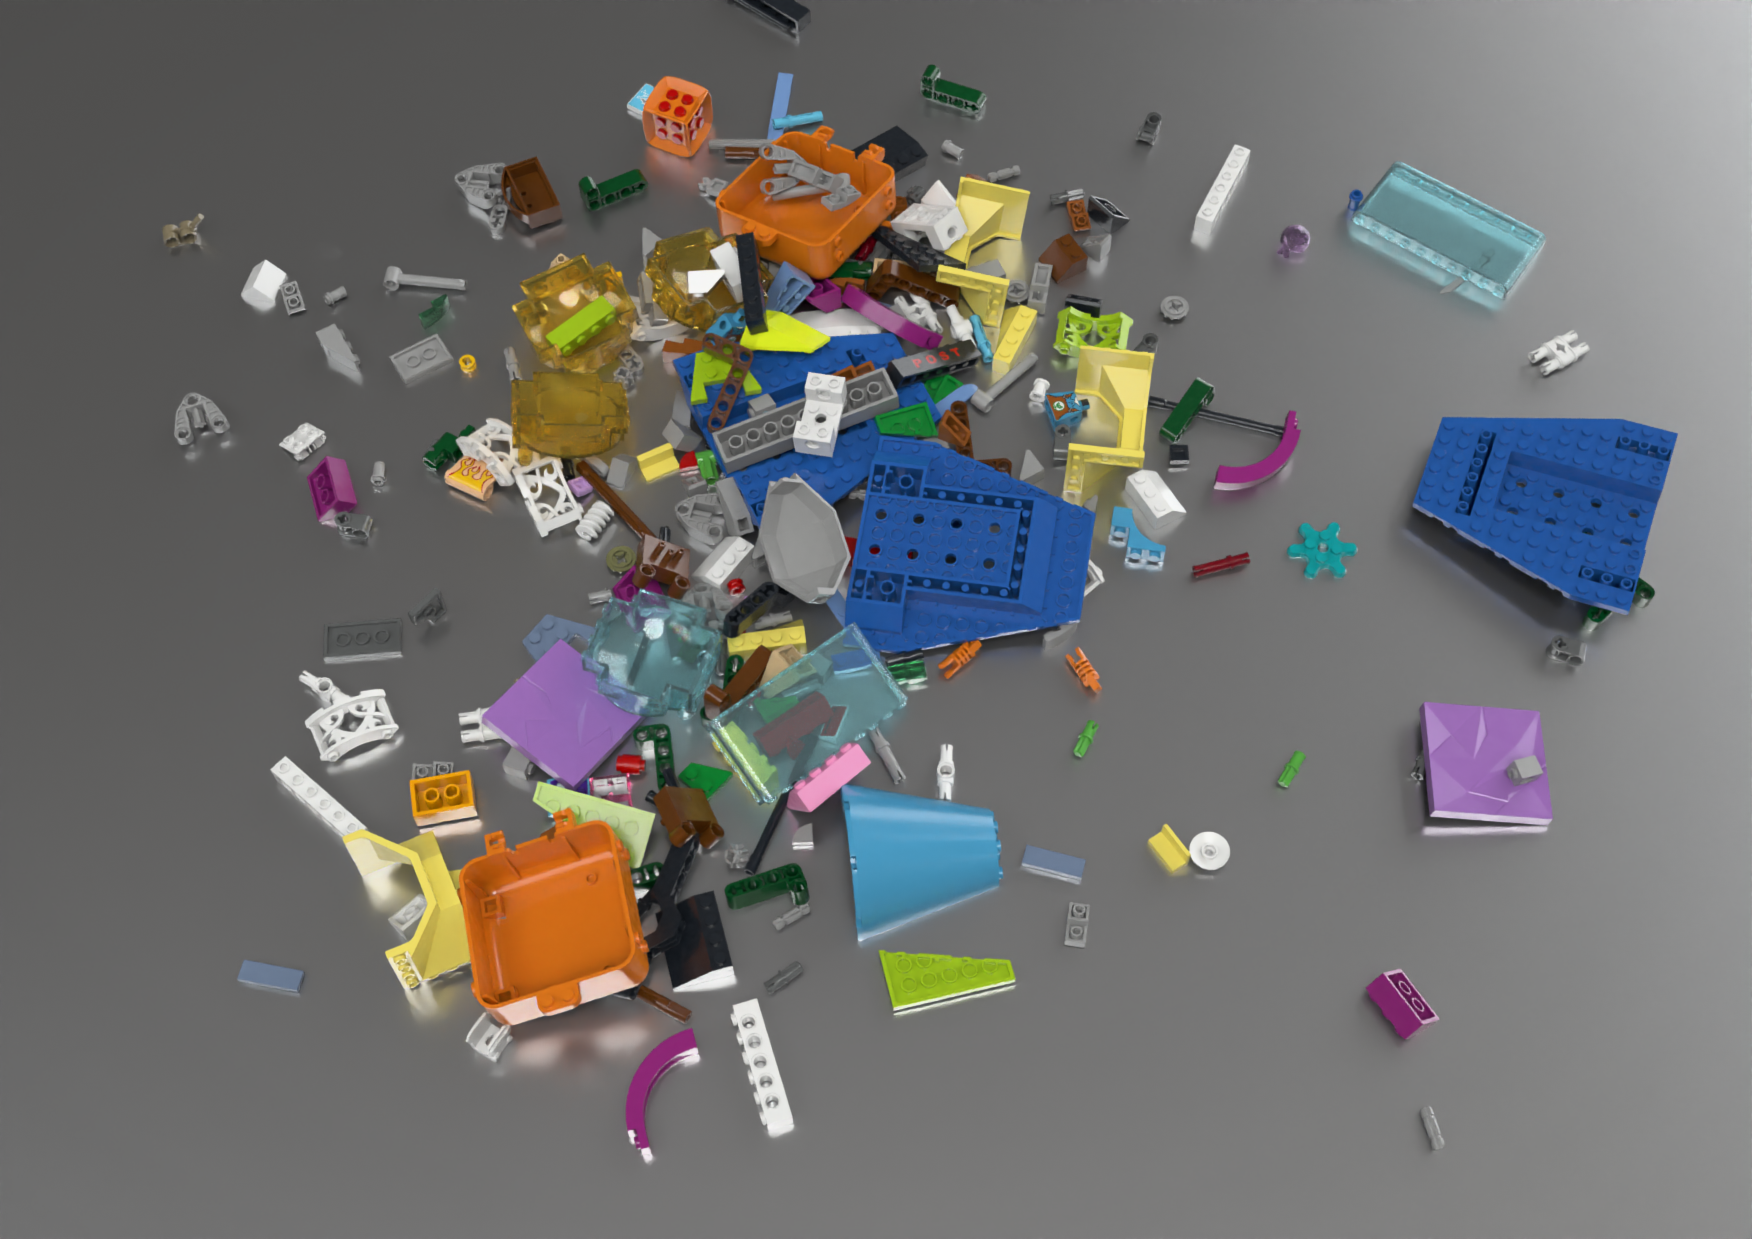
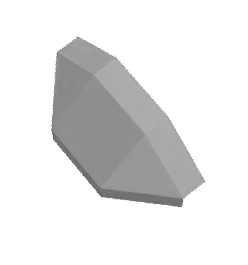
M796 473L790 478L783 477L778 482L769 481L758 535L772 580L775 584L807 603L823 604L835 594L851 558L836 510Z

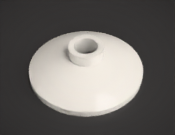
M1202 832L1196 835L1190 843V857L1200 868L1206 870L1219 869L1227 863L1230 857L1228 842L1224 837L1215 832ZM1205 852H1211L1212 856L1206 855Z

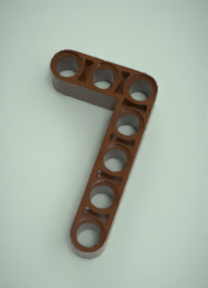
M891 259L884 260L867 280L865 293L877 301L881 299L891 286H894L946 308L950 305H955L957 308L959 305L960 288L958 286L937 282L936 277L924 272H918L912 267Z
M707 333L702 340V350L711 356L732 364L708 419L707 430L712 434L724 428L752 364L753 352L719 335ZM711 340L715 343V346L709 347L705 342ZM730 348L732 353L725 354L723 349ZM741 355H746V356H748L749 361H747V362L742 361V360L740 359V356H741ZM738 371L742 374V377L735 378L732 373ZM732 388L734 389L735 393L729 395L726 393L725 389ZM724 404L728 407V410L721 411L718 406ZM718 421L721 424V426L719 428H714L711 425V422Z
M954 401L951 404L950 412L970 430L966 404L963 401ZM971 435L965 447L954 445V450L958 454L974 459ZM1009 459L977 460L995 468L998 472L1009 474L1011 477L1012 463Z
M760 645L724 690L715 684H711L707 688L703 699L708 719L721 727L727 726L761 683L772 650Z

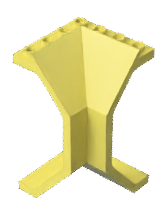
M961 177L955 206L958 207L968 231L960 240L951 244V247L945 250L944 254L966 263L967 269L971 251L993 238L1003 237L1020 241L1030 191ZM939 265L936 281L958 286L974 313L979 315L982 325L1000 328L1010 280Z
M1080 346L1075 394L1100 398L1118 418L1116 448L1069 443L1064 491L1082 493L1117 465L1143 468L1146 414L1155 353Z
M363 829L342 837L361 876L396 862L413 865L427 901V907L414 937L407 943L385 951L387 959L404 989L407 987L413 988L419 982L426 979H434L445 971H453L464 963H471L463 907L433 830L400 844L393 843Z

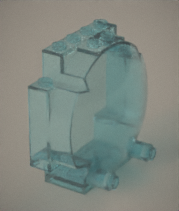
M640 588L637 595L633 596L631 603L611 597L609 602L604 604L603 616L601 619L598 618L595 625L596 631L594 635H590L588 648L583 650L580 658L583 670L594 673L595 684L598 685V693L604 695L616 707L638 716L662 717L666 715L668 710L677 711V716L682 720H688L692 715L695 716L722 651V631L704 626L707 609Z

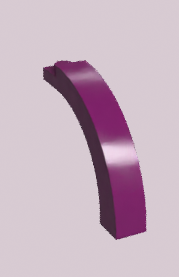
M848 284L841 297L845 304L861 315L928 350L938 348L943 338L941 334L900 315L855 286Z
M1289 410L1285 418L1281 442L1270 456L1258 463L1243 467L1219 465L1213 489L1240 490L1250 488L1265 482L1281 470L1290 458L1300 437L1301 430L1296 429L1298 425V419H1296L1297 412Z
M692 1028L669 1037L654 1048L641 1063L630 1084L626 1100L627 1131L630 1137L635 1136L636 1149H641L643 1155L651 1153L645 1126V1112L653 1087L659 1078L673 1065L688 1057L699 1054Z

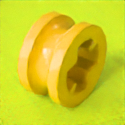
M464 355L459 360L463 372H473L477 367L475 358L472 355Z

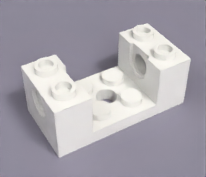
M913 203L890 222L895 232L917 242L921 238L928 236L933 249L942 251L949 249L951 244L960 240L968 231L956 206Z
M808 372L805 384L806 403L802 420L796 422L793 434L795 452L832 457L847 395L845 377ZM819 417L826 418L824 423L816 422Z

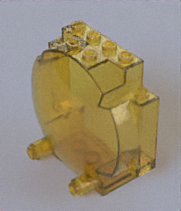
M708 226L656 241L653 251L654 257L648 258L645 273L653 281L651 296L653 301L658 304L671 321L674 320L688 328L706 332L722 314L736 313L739 308L744 309L743 302H735L723 281L719 283L707 298L692 302V300H688L686 278L688 271L716 270L710 251L728 241L732 248H737V233L718 238ZM760 261L766 307L769 297L767 292L775 277Z
M585 253L519 283L525 300L511 307L533 353L541 364L544 363L553 369L562 368L566 373L585 372L588 374L618 360V356L628 343L632 342L630 334L633 332V322L639 318L638 312L610 261L593 268ZM601 295L615 308L617 314L615 322L602 329L598 335L591 337L584 345L576 348L569 356L564 357L556 343L548 346L545 338L547 334Z
M533 372V380H511L512 448H518L519 464L521 466H529L533 461V451L559 459H582L603 454L615 448L620 441H624V434H628V427H630L629 407H627L626 389H623L622 382H603L599 378V373Z

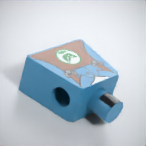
M739 308L736 313L722 314L706 331V334L714 333L732 342H740L747 325L744 309Z
M1073 391L1045 394L1044 406L1054 431L1061 424L1071 426L1079 423L1082 411L1090 409L1088 399L1078 400Z

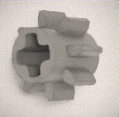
M619 367L616 372H613L614 385L618 384L619 389H629L631 384L635 383L634 371H629L628 367Z
M730 844V849L725 851V861L730 864V868L745 867L744 863L749 861L750 857L749 850L744 848V844Z

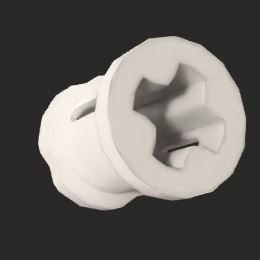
M1042 378L1035 379L1033 391L1029 394L1030 399L1039 403L1044 402L1045 392L1050 386L1049 382Z

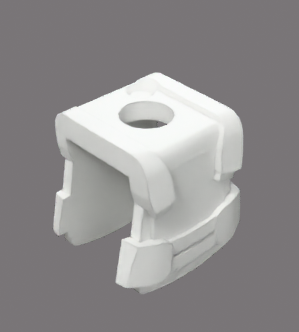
M487 1011L481 1015L471 1028L466 1042L471 1044V1047L497 1062L502 1051L508 1043H511L514 1037L509 1035L511 1032L510 1025H503L501 1029L490 1022L491 1014ZM490 1037H494L490 1044L487 1046V1039H489Z

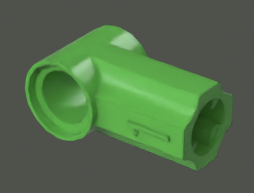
M712 451L696 452L698 469L700 468L702 477L706 480L708 486L715 485V481H719V476L716 469V459Z

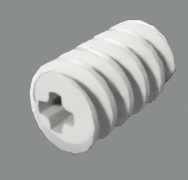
M597 500L593 503L592 508L588 510V513L584 515V519L580 521L575 530L578 535L587 541H591V538L597 539V533L602 532V528L606 527L605 522H610V517H613L615 513L606 503Z

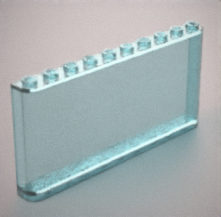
M1396 161L1391 165L1353 213L1351 219L1356 224L1506 300L1541 252L1546 242V237L1541 232L1400 161Z
M853 622L715 717L704 727L759 806L764 803L770 805L778 799V793L782 792L785 794L793 788L791 785L793 782L806 779L808 777L807 772L812 771L816 767L820 768L822 766L821 762L833 754L836 755L835 752L845 743H850L853 739L858 741L865 736L864 731L866 729L871 731L880 725L878 721L881 718L885 721L893 715L892 711L895 708L899 711L906 706V700L909 698L857 624Z

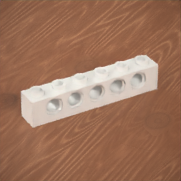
M1236 144L1234 145L1196 216L1194 230L1208 235L1211 234L1248 165L1251 150Z
M286 756L270 769L275 779L341 838L360 829L368 831L366 826Z
M757 998L732 1005L734 1013H731L730 1016L733 1026L737 1025L739 1032L736 1033L738 1043L743 1045L745 1052H742L744 1064H749L751 1071L747 1072L750 1084H755L757 1090L753 1092L756 1105L761 1104L763 1110L759 1112L762 1125L767 1124L768 1131L792 1124L793 1117ZM747 1022L754 1023V1026L750 1029L743 1027ZM754 1041L760 1043L757 1048H751L749 1045ZM759 1061H764L766 1063V1065L762 1068H757L755 1066V1064ZM764 1081H770L772 1083V1085L768 1088H764L761 1086L762 1082ZM776 1101L778 1105L774 1108H769L767 1103Z

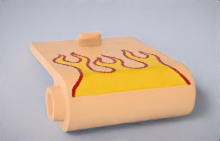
M464 456L451 469L446 471L444 476L446 484L483 501H487L493 492V484L497 480L486 468L488 464L483 460L477 461L469 456Z

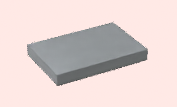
M438 334L432 335L389 356L390 361L406 385L454 362L452 355Z

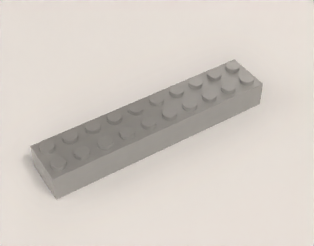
M884 367L846 381L847 395L838 431L871 419L876 415L899 408L898 394ZM806 397L712 433L715 447L727 474L795 448L793 434L796 422L802 420ZM819 417L816 422L824 423L826 418Z

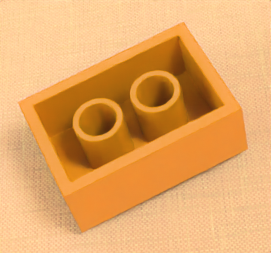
M470 770L409 781L413 818L417 826L478 816L474 780Z

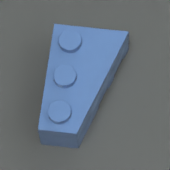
M784 261L764 298L766 310L783 312L790 315L816 286L807 273Z

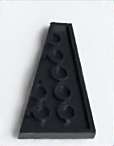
M879 226L871 234L918 272H937L939 265L962 270L966 269V263L897 233L886 226Z

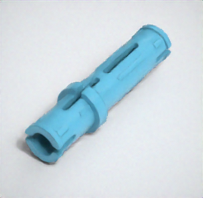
M821 111L795 116L786 115L783 118L772 119V126L776 130L822 122L823 115Z
M972 315L969 321L977 341V349L981 352L985 363L992 362L994 355L991 351V343L986 337L979 315Z

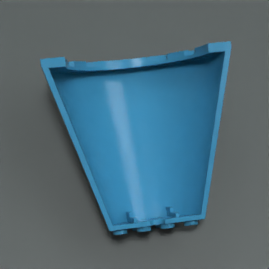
M851 784L841 786L840 792L842 809L845 812L858 941L999 887V879H1003L1002 867H999L998 861L1000 860L1001 843L1000 840H997L998 824L994 819V812L990 811V809Z

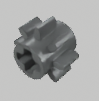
M911 186L906 191L908 194L906 200L909 205L913 203L921 204V199L927 192L921 186Z

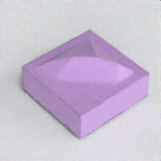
M583 476L567 482L569 489L577 497L591 493L593 487Z

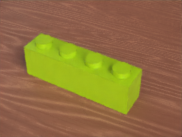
M601 295L547 334L545 338L548 346L560 359L569 356L591 337L598 335L606 326L613 324L618 318L616 310Z

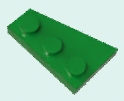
M927 402L874 417L879 435L931 438L939 436Z

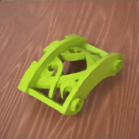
M1070 306L1058 312L1059 324L1053 348L1061 354L1079 358L1080 346H1089L1080 336H1085L1091 331H1097L1098 335L1104 338V340L1093 347L1126 350L1129 327L1133 325V319L1121 311L1115 314L1101 315L1100 318H1093L1091 314L1081 312ZM1065 333L1070 334L1067 336V339L1064 338Z

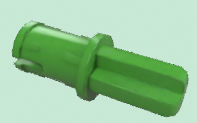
M1088 720L1083 732L1079 734V740L1073 750L1075 756L1083 757L1089 744L1093 743V737L1099 728L1098 723L1093 726L1095 721Z
M1295 751L1290 761L1284 765V771L1278 779L1280 786L1288 787L1293 777L1299 773V768L1306 758L1304 753Z

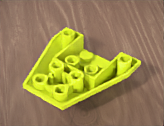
M766 310L768 331L750 335L746 325L740 345L751 351L772 350L814 353L815 350L828 343L830 337L783 312Z

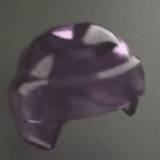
M1301 225L1288 226L1281 234L1280 242L1282 247L1277 251V254H1283V257L1289 258L1290 251L1297 253L1305 252L1310 243L1309 231Z

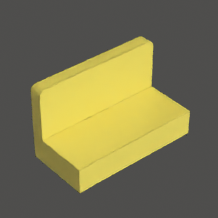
M670 443L636 456L638 467L647 482L680 469Z
M1168 824L1163 825L1162 831L1148 840L1149 846L1171 874L1189 863L1190 852Z

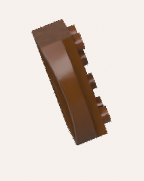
M537 156L504 167L501 179L502 193L506 206L515 217L527 223L530 229L563 218L560 203ZM508 187L511 188L514 203L520 210L516 209L508 201L506 194V189Z

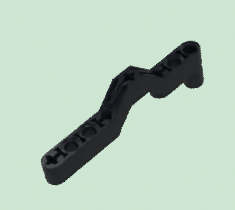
M773 582L763 583L726 614L723 634L728 638L738 637L773 606L784 608L796 596Z
M693 836L683 847L679 848L673 844L671 845L651 892V903L659 905L663 914L655 932L644 937L649 948V952H647L649 966L654 957L680 943L687 926L676 905V901L699 849L700 840L697 836ZM642 983L613 995L633 1001Z

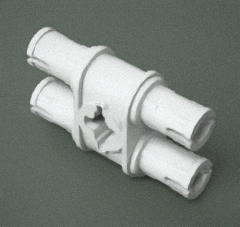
M910 293V297L915 303L912 306L908 305L904 296H900L901 301L899 297L894 300V303H898L906 318L922 326L928 325L932 331H937L939 334L943 332V327H941L937 320L938 315L933 311L928 300Z
M1570 330L1562 336L1557 335L1552 340L1542 343L1540 348L1528 354V358L1532 363H1536L1540 359L1547 357L1549 361L1540 365V371L1544 372L1543 375H1548L1556 369L1561 370L1566 365L1576 362L1578 357L1588 353L1590 348L1588 344L1586 345V342L1571 348L1569 344L1576 341L1578 335L1576 332L1574 333V330Z
M479 707L473 712L459 713L461 726L472 723L480 724L478 729L461 731L463 743L502 739L482 723V715L490 707L482 709Z

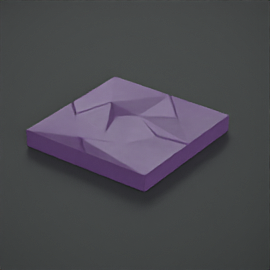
M560 639L482 715V723L566 789L576 791L650 714L651 707Z
M1424 702L1421 705L1419 711L1430 817L1548 826L1553 820L1539 711ZM1535 755L1543 774L1536 781L1514 786L1512 780L1508 777L1506 768L1514 760Z

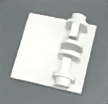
M306 422L300 425L293 434L285 437L279 446L295 454L294 458L297 461H303L309 456L308 452L310 454L313 453L311 448L316 450L325 443L327 438L324 435V431Z

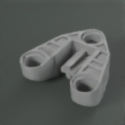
M763 143L759 147V155L762 159L787 160V163H774V174H787L795 158L806 162L795 151L768 143ZM767 146L769 147L768 157L764 154V149ZM790 175L788 177L763 179L760 184V190L765 195H774L795 186L800 180ZM768 182L771 185L769 192L765 190V185Z
M504 163L476 165L456 174L455 182L469 203L482 209H489L498 200L495 190L491 189L489 185L501 182L503 169L506 165Z
M194 392L184 397L176 411L174 435L180 445L189 444L194 440V430L190 421L192 418L196 428L200 427L201 429L204 428L203 425H206L205 414L215 433H223L230 428L226 417L212 400ZM192 399L198 400L195 404H188Z
M718 493L697 494L676 504V516L688 535L710 545H715L723 539L722 527L719 524L711 523L712 515L723 514ZM684 508L687 509L688 512L682 514L679 512V509ZM714 532H720L718 536H711Z
M705 582L697 583L683 596L678 610L679 624L684 626L697 623L696 610L699 609L700 614L704 613V616H708V612H711V607H715L718 619H725L726 614L734 608L733 604L721 589Z

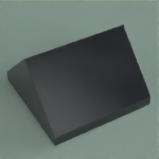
M1095 196L1089 197L1087 208L1089 217L1109 234H1112L1129 222L1130 219L1107 199Z
M1068 294L1064 309L1071 306L1081 312L1091 314L1093 318H1099L1103 299Z

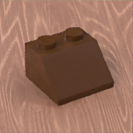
M1068 233L1054 240L1039 257L1038 261L1041 264L1053 265L1051 277L1058 284L1086 271L1088 256Z

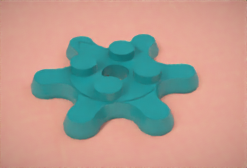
M1303 523L1299 526L1298 532L1303 537L1304 542L1289 546L1287 554L1291 558L1299 557L1306 560L1305 577L1314 579L1321 569L1330 570L1337 578H1342L1346 575V568L1341 563V559L1345 556H1355L1358 549L1354 543H1343L1337 538L1341 530L1338 523H1330L1326 530L1321 532L1314 530L1308 523ZM1318 546L1327 548V552H1320Z

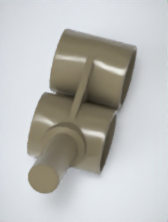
M199 213L193 221L186 220L181 222L180 228L173 224L165 225L162 228L164 245L173 248L196 242L197 226L204 219V216Z

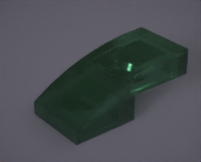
M447 294L431 301L432 308L418 314L421 325L425 330L438 322L450 309L451 306Z
M924 661L902 663L884 668L886 685L889 688L904 683L912 685L928 679Z

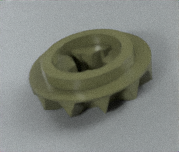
M627 546L614 547L606 556L608 568L620 574L624 571L628 572L636 562L635 552ZM618 559H625V562L618 564Z

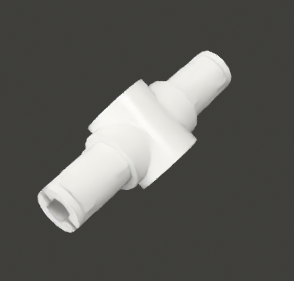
M955 305L948 306L946 312L951 319L950 329L955 339L959 338L960 341L971 339L977 347L972 338L973 328L969 319H964L959 314Z
M307 670L303 672L304 675L301 674L299 677V681L311 687L322 701L332 702L347 696L338 687L334 686L332 680L327 677L317 678Z
M946 744L940 746L941 755L937 767L938 800L944 801V797H946V801L951 802V787L955 778V767L952 761L953 746L948 744V750H946ZM943 772H948V773H950V775L945 776V775H942L941 773H943Z

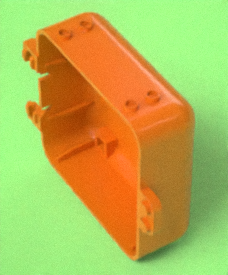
M823 125L812 135L798 131L781 135L771 144L793 150L807 163L820 167L830 173L850 174V183L861 193V197L848 206L835 211H830L821 204L822 196L831 194L828 192L774 201L772 195H765L761 192L760 184L763 179L788 177V173L774 174L773 170L774 163H787V160H767L759 156L726 189L721 190L716 198L715 204L722 238L725 242L729 241L731 245L737 247L736 235L753 232L758 244L760 257L779 265L786 261L814 279L822 280L830 277L890 216L896 207L894 169L882 162L885 156V149L871 143L869 150L865 149L858 156L857 160L855 159L854 151L835 144H831L830 149L828 148L827 142L833 137L835 132L834 129ZM769 148L764 151L767 157L769 155ZM799 181V182H798L795 186H793V187L803 186V185H809V184H807V183H805V182H803V181ZM770 182L765 185V190L769 192L771 188Z
M571 808L553 813V819L556 822L555 838L549 839L545 835L515 845L516 851L506 848L505 836L503 831L499 830L484 835L487 855L470 860L462 868L459 875L460 888L457 889V895L463 906L474 979V982H471V989L478 1002L499 1023L512 1026L542 1016H552L574 1009L580 1004L636 987L647 977L649 971L647 952H649V948L643 937L628 862L631 859L630 853L610 825L604 821L592 820L577 825Z

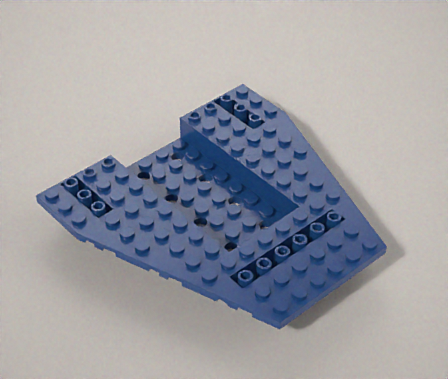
M894 333L829 336L830 341L823 347L815 350L814 353L772 350L752 351L753 360L749 371L761 386L762 392L745 396L742 386L724 428L750 419L747 409H749L748 401L768 393L776 403V408L806 397L805 384L808 372L831 375L850 365H853L855 368L870 360L876 370L882 367L886 370L888 363L892 359L903 358L906 354ZM701 350L673 360V366L680 377L687 405L725 478L733 477L750 513L752 524L758 526L759 529L769 481L778 482L779 479L783 477L790 478L796 473L833 507L834 503L847 496L869 476L872 459L876 451H878L880 436H885L879 435L874 417L843 429L846 431L843 435L838 433L832 457L795 452V448L785 453H780L778 459L770 457L747 466L745 471L737 470L727 474L715 447L713 436L707 430L708 419L724 383L704 386L708 398L707 403L691 405L696 353L704 351ZM741 355V356H740V359H741L742 361H744V362L749 361L748 356H746V355ZM922 382L898 389L895 388L899 397V408L894 410L927 402L934 424L936 425L941 421L942 416ZM732 388L725 389L726 393L729 395L735 393L734 389ZM724 404L718 406L721 411L728 410V407ZM718 421L711 422V425L714 428H719L721 426V424ZM888 436V437H897V438L914 439V440H917V438H918V437H908V436Z
M1442 417L1412 507L1431 518H1437L1443 522L1444 526L1454 528L1458 534L1483 549L1484 547L1488 548L1500 559L1502 557L1510 561L1509 564L1534 579L1539 578L1547 583L1551 589L1555 590L1556 588L1568 599L1628 615L1646 553L1645 547L1655 510L1664 487L1678 433L1624 419ZM1523 483L1525 487H1518L1516 484ZM1554 493H1560L1563 497H1556ZM1591 503H1597L1600 505V507L1595 508L1591 505ZM1629 513H1634L1638 517L1632 518L1629 516Z
M880 436L878 451H876L871 462L846 597L845 629L842 647L868 648L870 651L900 654L902 651L926 650L1079 623L1081 620L1096 513L1076 504H1070L1058 496H1052L1047 491L1027 482L1016 480L1010 477L1009 474L998 472L995 468L973 458L962 456L955 450L944 448L937 442ZM879 512H885L887 514V516L884 519H878L876 517ZM920 516L924 518V521L921 524H916L914 522V519L916 517ZM955 521L962 523V526L957 529L951 525ZM992 526H998L1000 531L992 533L989 529ZM873 547L880 548V552L875 555L871 554L870 550ZM910 552L918 553L915 559H909L907 556ZM953 556L956 558V561L953 564H948L945 561L946 558ZM987 561L994 563V566L990 569L985 568L983 565Z

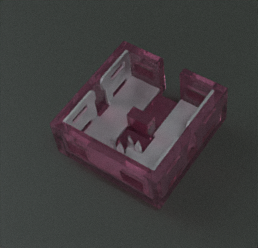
M629 773L589 778L590 796L633 807Z

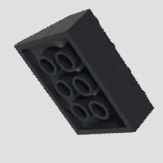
M898 126L851 150L855 152V159L858 160V156L865 149L869 150L871 143L884 148L885 156L882 162L894 169L895 182L925 166L928 154L919 142Z
M714 890L691 896L676 903L687 926L680 943L664 952L673 990L734 975ZM662 910L655 913L657 924L663 914Z

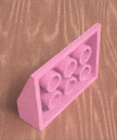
M845 743L839 748L840 751L836 755L833 754L824 760L825 764L820 768L816 767L810 771L809 777L798 781L794 785V789L789 792L787 807L792 810L811 813L839 790L841 786L845 785L867 767L871 761L858 743Z

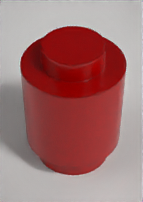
M618 755L616 771L621 772V774L641 775L642 771L645 772L646 760H643L642 755Z

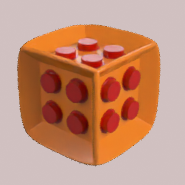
M664 76L657 83L646 100L642 112L643 130L647 142L658 149L683 157H692L697 152L708 135L713 121L712 100L709 91L700 85L672 76Z

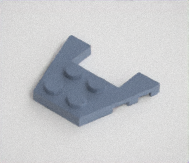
M546 614L523 639L522 643L534 661L537 662L560 639L569 645L576 637H579L593 647L602 637L603 630Z

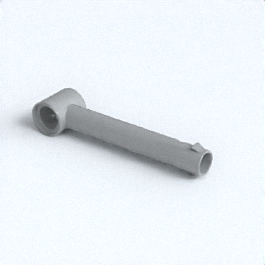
M836 174L844 179L841 187L851 185L850 174ZM803 185L783 190L772 195L774 201L825 193L826 191L812 185Z
M395 266L387 268L383 285L390 290L398 289L399 284L461 291L467 289V280L402 274V270Z
M1031 352L986 392H983L981 389L977 390L970 402L982 412H989L995 403L994 398L1026 372L1028 368L1038 361L1037 355Z

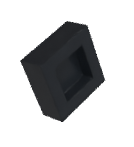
M1169 445L1170 464H1189L1188 445Z

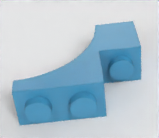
M1114 506L1110 535L1120 538L1128 537L1126 557L1163 562L1166 546L1152 542L1140 533L1133 520V509Z

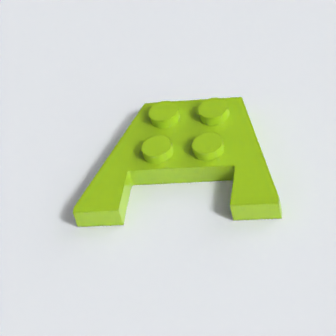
M724 348L723 352L725 354H731L732 350L730 348ZM705 352L696 353L691 405L707 403L708 398L704 386L724 383L732 364ZM738 371L732 373L735 378L742 377V374ZM748 371L742 385L745 396L760 394L762 392L761 386L750 371Z

